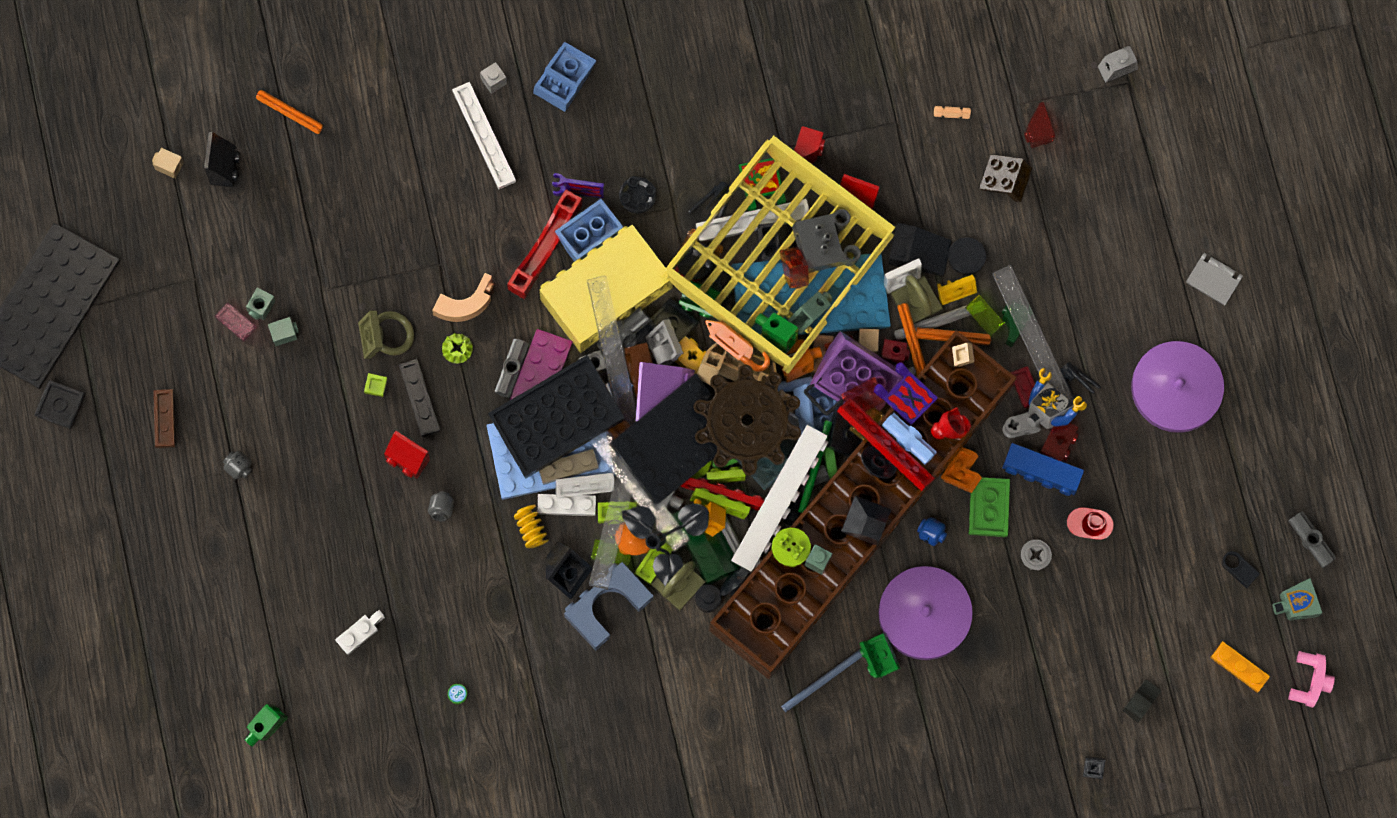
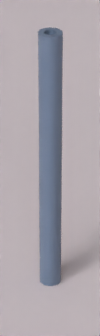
M860 649L781 706L782 709L787 712L863 657Z

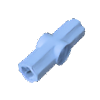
M895 413L890 415L882 424L897 439L898 444L907 452L910 451L924 465L937 453L935 449L922 439V435L914 427L908 426Z

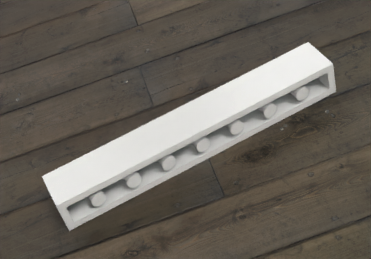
M809 425L805 427L734 554L732 562L750 572L760 564L762 560L759 558L762 552L767 553L772 544L769 542L771 536H776L781 528L778 525L781 518L786 519L791 510L788 508L790 502L795 503L800 492L797 490L800 484L805 485L810 476L807 474L809 468L814 469L819 458L816 456L819 450L823 452L828 444V441H826L827 435Z

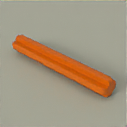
M263 90L257 93L256 99L316 134L322 131L323 125Z
M907 303L898 305L897 308L918 376L926 365Z
M920 327L916 330L918 339L947 341L955 332ZM960 332L973 344L990 345L991 336L989 334Z

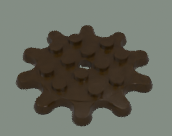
M747 364L741 365L736 381L730 383L721 375H714L710 380V384L715 391L714 398L710 401L697 400L694 403V411L705 416L707 419L706 427L696 432L695 440L699 444L712 442L717 446V454L714 456V464L717 467H724L731 459H738L742 463L744 474L753 475L757 470V461L760 458L766 457L775 465L782 464L785 456L780 449L781 442L785 439L797 440L800 438L801 429L790 424L788 421L789 413L799 408L800 400L796 396L784 398L778 394V386L781 383V376L778 373L772 372L764 381H757L753 377L751 366ZM746 414L753 417V422L750 425L742 423V417Z

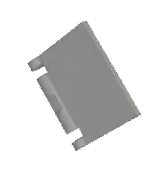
M1203 253L1186 283L1225 306L1243 275L1239 274L1235 280L1232 278L1236 272L1235 270L1213 257L1210 258L1208 263L1205 262L1204 259L1207 254Z

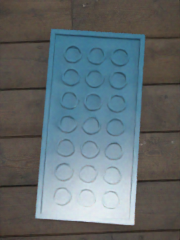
M861 254L855 265L861 268L871 254ZM881 254L858 284L851 285V289L843 300L826 318L827 324L820 333L890 328ZM795 259L779 260L759 288L768 294ZM769 261L754 262L744 274V277L753 282ZM743 263L732 264L731 267L737 271ZM802 263L774 298L781 305L785 304L807 274L804 272ZM837 267L820 270L791 307L790 311L794 314L815 295ZM845 268L828 290V293L832 296L831 306L855 276L847 268ZM739 282L734 287L736 303L747 290ZM753 294L737 314V318L746 323L763 300ZM770 305L763 312L768 318L772 313H778ZM830 307L810 327L814 329ZM755 323L752 329L761 335L762 327ZM798 332V335L807 334L806 332H803L802 334Z

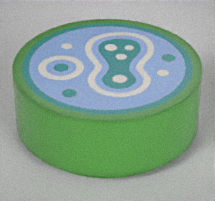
M454 684L449 688L448 698L452 703L462 704L467 699V690L463 685Z

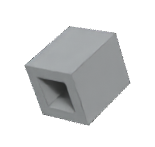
M496 62L480 72L481 80L491 94L507 84L506 76Z

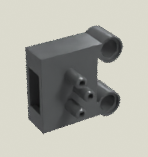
M839 209L833 214L794 223L792 229L805 274L843 265L853 266L860 258L861 251L855 245L847 246L842 252L837 231L844 230L850 222L851 218L847 210ZM836 217H842L845 223H839ZM846 253H852L855 259L848 258Z

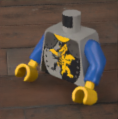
M1043 368L1039 372L1041 379L1037 380L1030 393L1028 401L1030 416L1027 418V422L1032 427L1040 423L1046 429L1054 426L1068 425L1078 414V410L1086 409L1087 403L1084 401L1081 405H1078L1082 401L1080 396L1076 397L1072 403L1049 383L1045 385V381L1051 380L1052 373L1049 372L1047 377H1043L1046 371Z

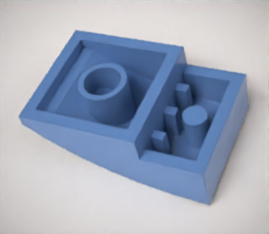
M564 42L545 68L544 74L534 86L533 93L565 112L592 71L596 60Z

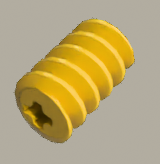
M536 505L521 508L514 515L515 520H519L517 526L522 527L519 530L520 534H525L522 537L523 541H528L525 544L526 548H535L549 541L543 540L547 533H540L544 526L537 525L541 522V519L534 518L539 514L538 512H532Z

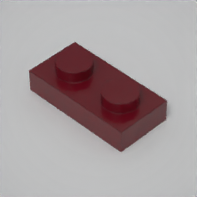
M1026 366L1010 372L1016 377L1014 387L1023 409L1030 407L1028 401L1035 385L1029 368Z

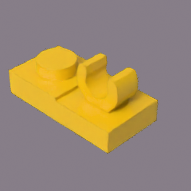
M973 275L956 280L953 283L948 280L945 286L937 285L939 300L942 305L977 293L976 281Z

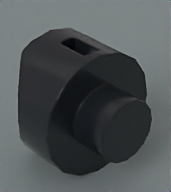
M704 585L697 590L695 602L699 610L711 613L718 609L721 603V595L717 587Z

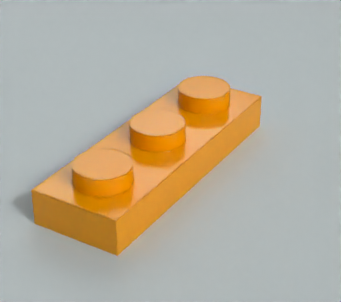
M1223 641L1210 657L1257 693L1270 677Z

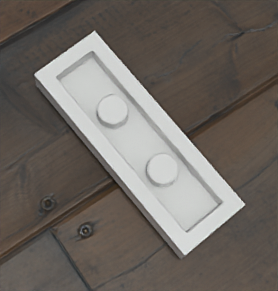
M613 473L556 479L557 498L614 491Z
M538 494L537 512L539 513L538 515L595 516L596 496L578 495L557 498L553 494Z

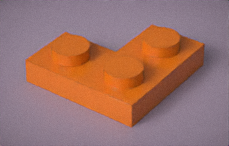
M963 447L948 465L941 479L972 493L982 479L978 473L970 470L979 456L976 452Z

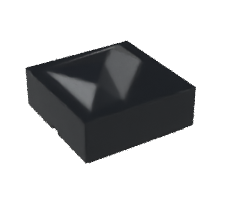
M1085 756L1083 777L1103 779L1105 758Z

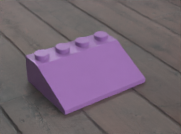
M840 331L829 345L810 384H815V388L837 402L843 399L845 403L851 398L874 420L886 404L882 398L874 393L875 386L881 384L889 393L904 377L895 371L896 367Z
M640 362L636 421L694 375L695 370Z

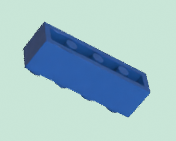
M1014 443L1011 444L1002 467L1006 469L1005 472L1011 475H1022L1027 481L1040 482L1043 487L1048 489H1059L1060 493L1067 496L1075 495L1084 472L1080 468Z

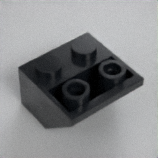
M774 223L759 224L757 226L758 244ZM783 224L760 254L761 262L770 261L793 231L790 225ZM796 240L780 260H792L798 256Z

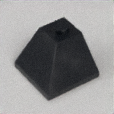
M855 496L841 532L878 546L892 509Z
M556 542L546 556V579L565 596L572 599L593 568L570 547Z

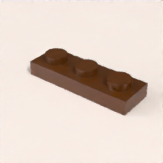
M173 389L154 390L156 448L175 447Z

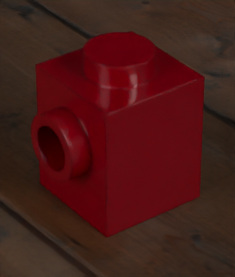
M884 339L881 358L890 364H898L900 362L904 364L905 360L908 361L910 349H906L907 343Z

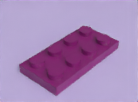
M537 329L510 400L564 368L573 341Z

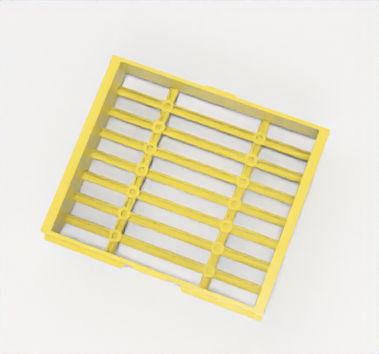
M773 135L770 140L767 139L729 187V193L722 197L711 211L707 221L703 226H699L659 277L664 281L668 279L680 292L717 320L725 322L761 353L766 352L770 360L783 366L782 370L789 374L826 326V318L843 300L851 289V285L858 284L894 237L892 232L895 227ZM767 152L775 162L757 185L752 188L744 180ZM781 166L789 174L770 199H767L760 192ZM797 178L805 185L783 211L775 203L793 180ZM740 187L749 195L710 245L704 247L697 241L698 238ZM810 189H812L820 196L802 220L813 218L824 202L827 201L835 207L830 214L835 213L839 209L847 210L850 214V222L838 234L840 244L856 223L865 229L854 244L859 249H861L871 234L881 238L882 241L861 268H858L856 265L849 267L843 265L838 266L818 291L821 294L828 292L845 268L854 273L855 276L816 327L813 329L809 326L804 331L809 336L793 357L790 358L767 341L762 334L759 335L755 332L752 326L755 324L757 316L763 313L769 305L778 311L777 314L779 316L789 319L793 315L790 311L791 307L819 271L808 273L784 305H781L774 298L802 263L800 254H798L768 294L759 288L795 241L792 231L753 282L745 278L744 274L785 222L793 227L797 221L790 215ZM754 199H756L763 205V208L724 258L720 259L713 252ZM768 212H773L779 218L742 266L736 271L728 265ZM691 247H693L702 255L683 277L674 269ZM847 253L848 258L853 259L855 257L852 253ZM707 259H709L717 267L702 286L697 288L690 281ZM724 270L732 278L717 298L713 300L705 293ZM739 282L747 290L729 312L721 304ZM755 294L763 301L747 322L744 323L736 316L751 296Z

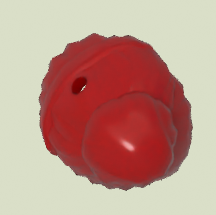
M956 407L945 412L939 419V422L933 424L931 434L935 439L940 440L945 437L949 439H962L969 434L972 425L966 416L960 415V411Z

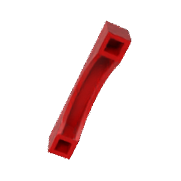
M568 190L564 191L537 242L509 280L507 286L510 292L523 299L526 298L560 242L555 231L577 215L582 207V198Z

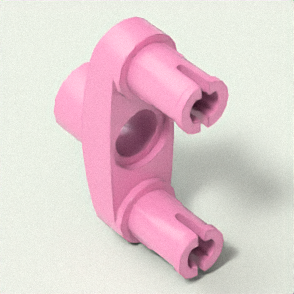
M1299 651L1296 662L1310 665L1314 668L1310 691L1304 692L1291 688L1288 700L1304 703L1305 706L1313 708L1321 691L1331 693L1335 677L1325 674V655L1318 653L1314 655Z

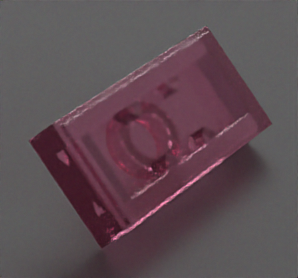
M228 302L215 315L218 321L243 342L256 329L253 323Z

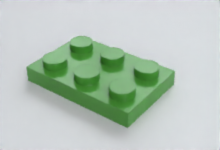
M982 477L973 492L970 493L969 535L1008 536L1010 479Z

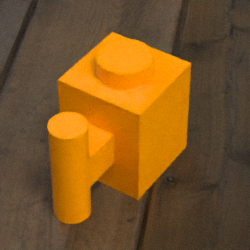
M694 500V504H701V500ZM710 502L705 505L709 511V523L705 533L713 537L725 528L726 509Z

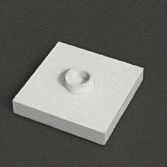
M916 259L884 275L886 293L889 294L906 286L905 279L907 275H913L917 279L921 278L922 263L920 260Z

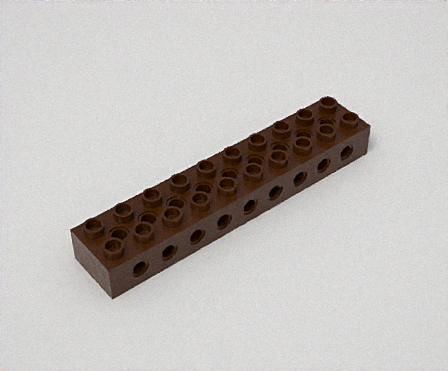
M957 330L916 377L938 399L912 425L904 420L892 407L877 423L897 442V439L882 426L886 419L895 413L908 426L914 427L922 435V439L937 452L935 456L924 465L911 452L908 453L935 478L933 482L921 491L898 468L894 474V479L891 481H884L881 478L875 477L866 470L861 460L863 450L868 446H873L865 438L790 527L797 528L808 536L811 543L810 553L815 544L832 553V557L823 574L821 575L806 567V561L796 567L785 566L776 560L771 549L710 622L709 631L767 679L770 680L1011 391L1016 377L973 343L974 362L960 367L954 366L952 347L964 343H972ZM953 386H963L966 389V393H955ZM958 407L960 415H964L970 420L972 427L969 434L962 439H949L945 437L940 440L935 439L931 434V428L934 423L930 421L928 416L930 414H938L941 417L945 412ZM855 496L892 509L878 546L847 534L841 540H836L831 535V531L835 529L842 530ZM789 587L796 591L797 596L787 599L782 595L781 591ZM767 617L772 621V626L766 629L761 628L757 624V619Z

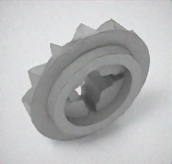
M1030 540L1021 549L1022 562L1030 570L1039 571L1045 568L1051 561L1050 547L1041 540ZM1042 550L1039 555L1040 560L1037 558L1030 560L1033 555L1032 551L1036 553Z

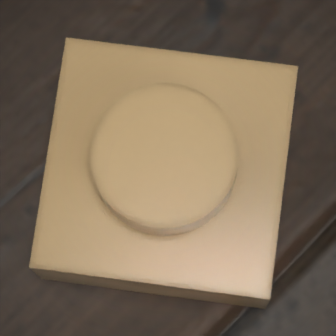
M964 343L952 347L954 366L960 367L974 362L972 343Z

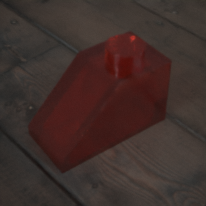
M1044 102L1039 104L1027 126L1026 132H1024L1026 142L1030 143L1031 148L1051 143L1055 138Z
M799 248L780 250L785 280L790 289L809 286L808 264Z

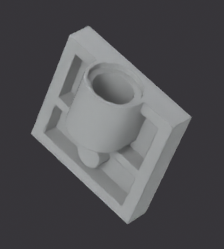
M669 319L663 320L645 337L656 364L670 366L683 354L682 347L678 342L675 330Z

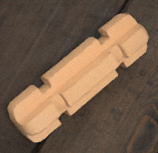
M934 107L935 117H962V119H969L971 115L970 108Z

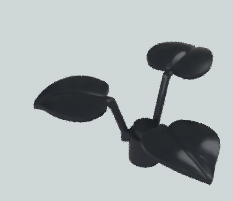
M688 504L684 506L678 513V518L683 524L665 533L660 531L654 532L652 526L655 524V516L648 507L637 506L622 511L623 520L635 537L646 539V545L650 549H656V551L665 553L659 554L653 562L654 572L664 586L684 566L680 555H670L668 550L661 548L666 543V536L684 527L688 534L698 536L706 531L709 523V511L701 504Z

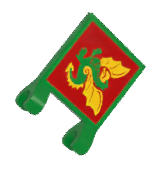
M773 158L760 160L744 182L754 188L775 160ZM748 163L739 164L740 173ZM778 170L760 192L764 197L773 195L781 185ZM784 193L777 201L778 205L786 203ZM755 200L748 207V212L756 210Z

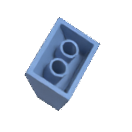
M600 199L557 229L555 233L569 256L575 262L578 259L583 260L587 257V253L593 248H600L603 245L602 243L609 237L614 238L617 236L623 226L603 200Z

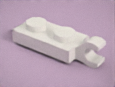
M380 610L376 611L370 619L364 615L336 638L335 641L347 655L351 654L378 631L375 625L385 618Z

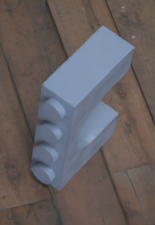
M623 562L619 565L617 563L608 570L609 574L605 578L602 576L594 582L595 586L590 591L586 589L579 596L581 599L578 602H572L565 608L564 617L595 651L610 639V634L595 619L592 612L593 604L600 595L607 592L619 593L638 612L653 600V595Z

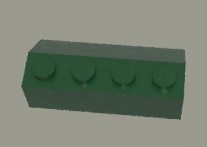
M679 511L672 514V520L676 527L683 524L678 518ZM685 527L678 530L706 585H712L728 577L736 570L741 569V566L731 561L734 553L722 530L713 537L705 532L698 536H692L686 532Z

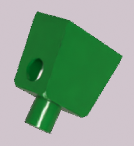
M763 313L757 316L755 323L762 327V336L783 353L787 354L798 341V327L776 313H772L769 318Z
M266 704L248 724L247 728L251 732L244 740L251 747L258 740L267 741L288 717L275 705Z

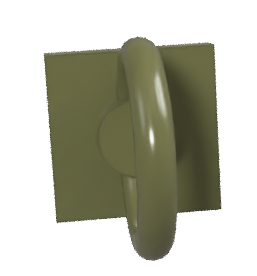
M907 275L905 279L906 286L891 293V297L897 306L903 303L908 304L913 324L943 309L925 276L917 279L913 275Z
M369 311L358 322L364 359L373 358L379 351L388 355H400L409 350L413 344L414 329L412 324L405 316L398 312L388 311L377 315V311ZM386 319L399 321L405 327L407 333L404 344L397 348H391L383 344V329L379 326L381 322Z
M689 561L686 564L684 563V566L671 578L666 586L658 577L651 586L678 611H681L693 598L697 590L704 586L706 582L693 571L696 566L695 562Z

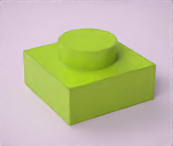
M368 373L364 393L383 397L387 377Z

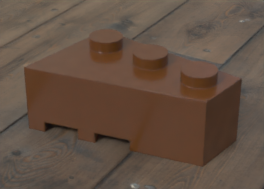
M647 342L625 348V361L636 400L640 362L654 363L652 352H649Z

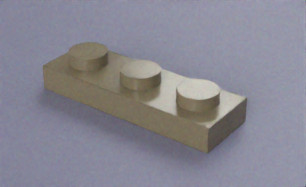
M591 449L560 458L540 470L539 473L542 483L545 485L555 482L556 479L572 477L599 469L594 450Z

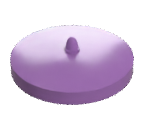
M1171 341L1155 346L1141 358L1133 373L1131 390L1138 411L1149 423L1169 432H1188L1206 424L1217 412L1223 399L1224 380L1217 362L1204 349L1188 342Z
M928 566L911 568L897 575L884 590L879 604L880 626L882 632L886 633L890 644L900 653L919 660L941 658L954 651L965 639L972 622L971 600L962 583L950 573Z

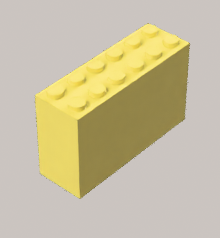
M633 225L623 227L619 230L617 236L614 238L609 237L602 243L603 245L600 248H593L583 260H576L570 269L560 271L556 275L557 278L553 281L548 280L541 285L540 300L569 339L573 341V344L580 353L609 334L616 322L628 318L639 307L642 309L646 308L673 288V284L668 279L664 281L659 277L665 270V267Z

